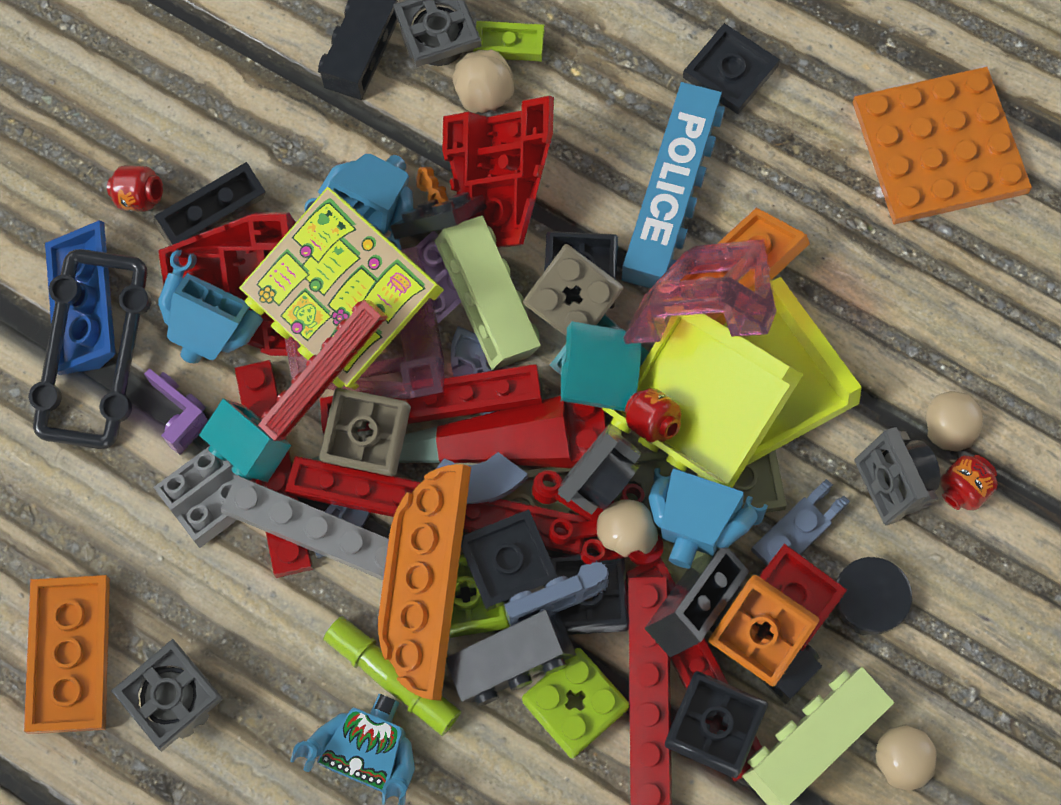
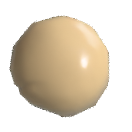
M949 391L936 395L931 400L930 405H928L925 415L928 438L943 450L961 451L971 447L979 437L982 429L983 415L981 407L967 393Z
M620 500L609 505L599 515L597 535L605 548L614 550L618 554L627 557L631 552L637 550L642 551L644 554L649 553L658 541V527L653 521L652 513L643 503L635 500Z
M902 725L888 729L879 739L875 754L876 762L889 785L911 791L924 787L934 776L937 752L930 737L924 731L908 725Z

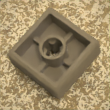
M565 244L524 298L523 304L566 336L567 327L571 321L597 325L623 291V285L570 245ZM577 285L581 288L579 295L583 300L580 303L573 301L569 304L565 301L567 294L563 290L565 287L573 289Z
M336 388L333 394L319 459L325 463L395 476L411 406L403 400ZM369 423V428L374 430L372 437H367L366 441L363 442V438L357 435L358 429H365L366 424Z

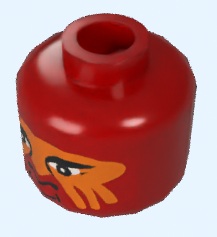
M124 165L119 166L114 171L112 177L109 178L107 192L115 206L120 210L146 212L150 211L161 200L163 184L160 177L148 166Z
M648 388L636 392L627 402L625 408L627 426L651 444L657 440L664 442L667 439H672L679 432L682 415L680 406L658 389Z
M963 455L959 457L941 476L940 485L944 491L942 494L943 499L956 510H960L961 507L970 511L979 509L997 489L996 469L989 461L979 455H974L973 457Z

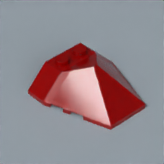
M552 96L522 101L521 111L490 117L469 111L443 116L442 151L444 160L450 162L453 175V178L449 180L451 190L456 191L457 194L468 192L470 197L483 194L487 208L467 220L483 216L487 226L491 227L495 234L497 248L524 244L553 135L554 97Z
M289 212L253 213L158 250L163 286L168 273L172 274L174 269L170 263L171 254L176 250L182 249L179 257V262L182 266H186L190 254L194 253L197 258L195 266L191 270L185 271L182 278L188 273L245 301L248 296L239 287L294 226L296 221ZM264 312L261 316L264 320L247 345L259 348L261 353L270 356H302L298 351L301 345L292 336L287 340L271 327L274 320Z

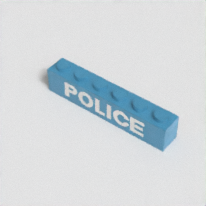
M684 82L680 83L625 257L622 281L661 292L664 290L666 280L673 281L678 266V260L673 259L676 248L682 250L684 247L688 229L683 228L686 217L691 219L693 217L697 198L692 197L695 186L702 187L707 167L702 166L704 156L711 158L716 137L711 136L713 126L720 128L725 107L719 106L722 92Z

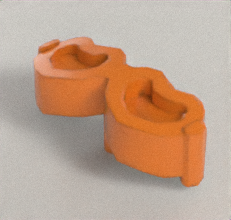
M420 167L416 176L417 188L423 192H428V201L438 199L439 203L448 201L446 187L438 186L439 182L434 176L433 168Z

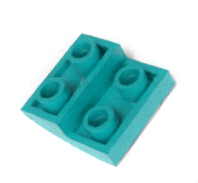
M571 321L567 327L566 362L561 367V401L625 411L628 400L637 392L641 334Z

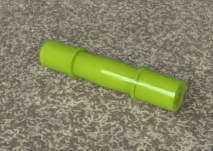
M344 616L339 617L325 633L323 640L349 660L354 668L359 666L383 689L407 705L408 712L414 713L441 736L445 735L459 718L461 710L443 696L441 701L426 699L415 695L401 685L397 680L399 676L389 660L384 659L381 648L376 645L377 641L374 638L368 637Z

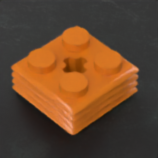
M753 575L710 636L709 642L770 686H775L817 626L819 618L759 576ZM766 621L771 625L770 631L774 636L766 635L762 639L757 635L759 628L755 625V622L762 625Z

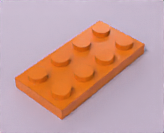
M756 207L657 299L660 308L672 315L673 312L664 306L671 295H674L724 325L810 245L807 234Z
M107 575L30 579L25 733L42 734L106 730L110 578Z

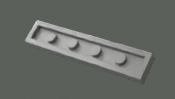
M236 476L221 507V513L383 580L389 539L240 476Z

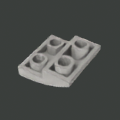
M209 447L153 487L199 548L237 521V519L221 513V507L237 475L232 472V465L229 461H224L209 452Z

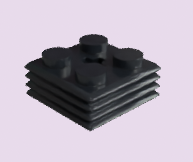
M547 232L544 272L562 247L568 244L616 280L618 236L616 234ZM576 285L573 289L564 288L563 291L567 294L565 299L567 303L571 304L573 301L580 303L583 300L579 295L581 291L579 286ZM615 301L609 309H613L615 307Z
M588 553L594 557L599 556V553ZM580 554L549 556L558 577L566 576L569 579L578 575L581 566L586 565L582 561ZM625 558L601 561L608 568L609 583L606 591L599 592V595L593 597V601L584 600V602L559 611L568 635L623 632L629 629Z
M696 671L693 674L664 745L670 750L730 777L737 778L742 771L768 707V702ZM715 715L722 717L721 724L726 727V731L719 730L717 734L711 733L709 731L710 725L705 723V719L713 720Z

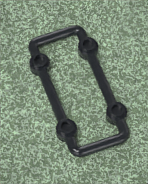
M75 249L65 256L61 275L56 276L50 282L49 294L55 301L42 376L41 381L31 387L28 395L30 404L35 408L33 430L35 435L41 440L95 449H106L116 442L121 422L127 420L131 415L132 403L126 396L138 325L140 315L145 314L152 304V298L149 292L145 290L148 269L141 259L133 256ZM79 263L133 271L131 285L125 287L119 296L120 306L126 311L112 390L101 399L99 405L100 413L106 419L103 435L48 427L50 412L55 410L62 400L61 391L55 383L70 305L80 299L82 294L80 283L75 279Z

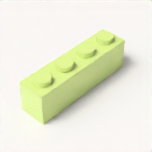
M483 216L463 221L456 226L444 228L436 238L435 244L491 370L529 358L541 346L539 332L527 316L525 305L523 304L524 298L514 287L510 278L509 265L504 258H501L496 247V237L492 228L487 226Z
M863 667L852 673L845 669L828 684L832 691L824 699L820 695L814 697L802 709L806 715L797 724L793 720L789 721L774 735L779 741L770 750L763 746L747 761L751 768L742 777L767 805H790L895 703Z

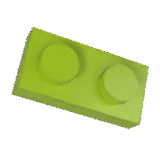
M476 21V29L481 39V46L474 48L473 52L492 49L501 54L506 60L542 62L544 25Z

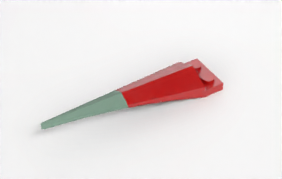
M561 396L542 400L543 403L509 408L405 434L399 463H441L444 458L454 463H482L499 452L515 465L572 469L607 427L606 412L601 407L561 401ZM319 456L312 458L313 460L321 461Z

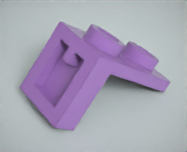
M148 369L144 375L151 385L183 410L181 414L173 416L168 421L164 429L165 432L161 435L168 446L181 455L201 433L208 422L203 413L206 407L192 394L189 393L186 397L176 390L179 385L166 373L162 372L158 376L151 369Z

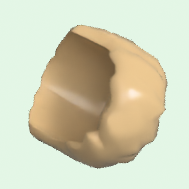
M491 49L467 53L455 66L452 80L455 91L466 110L472 113H485L489 110L495 111L512 98L515 90L513 74L504 57L497 51Z

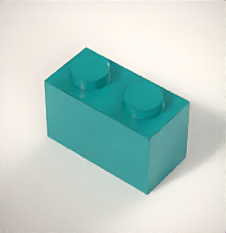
M224 398L199 434L210 445L208 448L209 452L221 460H228L233 465L232 472L249 481L254 478L268 482L292 446L285 439L274 441L258 426L262 420L245 405Z

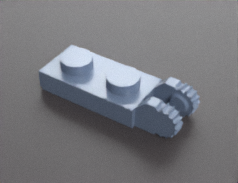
M826 479L808 498L804 497L752 547L751 551L766 566L784 543L801 555L831 526V521L850 501L845 496L838 498L823 515L814 505L821 498H824L833 486Z
M592 562L591 565L581 566L578 575L569 579L566 576H561L548 582L544 589L534 593L524 591L514 595L509 603L504 604L510 626L544 610L559 612L584 602V600L598 595L599 592L606 591L609 583L608 568L602 562Z

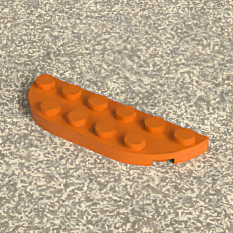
M464 464L443 466L424 476L425 480L412 493L407 492L394 515L389 534L378 616L380 647L384 659L389 660L399 676L397 680L400 684L415 695L430 700L441 701L472 467Z

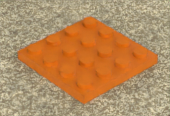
M988 67L854 96L853 106L893 225L1026 195L1032 189Z

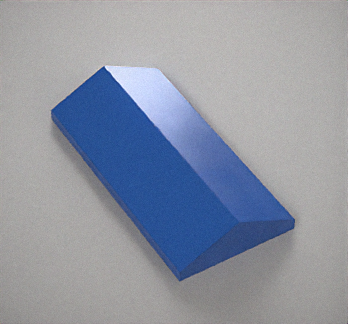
M96 221L45 243L48 290L50 282L56 276L61 275L64 258L69 252L75 249H84L107 253L104 222ZM81 263L77 266L75 279L80 283L82 294L80 299L70 305L58 375L100 369L116 354L108 267ZM49 294L50 317L52 323L55 301L51 298Z

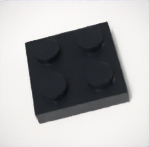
M724 23L684 69L683 78L693 85L722 92L720 103L736 114H739L778 68L780 59Z
M468 192L453 195L448 198V201L439 203L438 199L417 205L418 208L402 213V220L390 227L394 240L456 226L483 211L487 206L483 194L470 197Z
M529 509L462 536L461 549L486 611L509 603L510 599L520 592L531 591L533 593L546 588L548 582L558 578Z

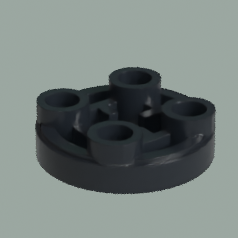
M864 557L855 560L843 569L836 580L847 591L835 608L841 619L860 635L887 633L899 626L910 611L912 604L910 582L898 566L886 559Z

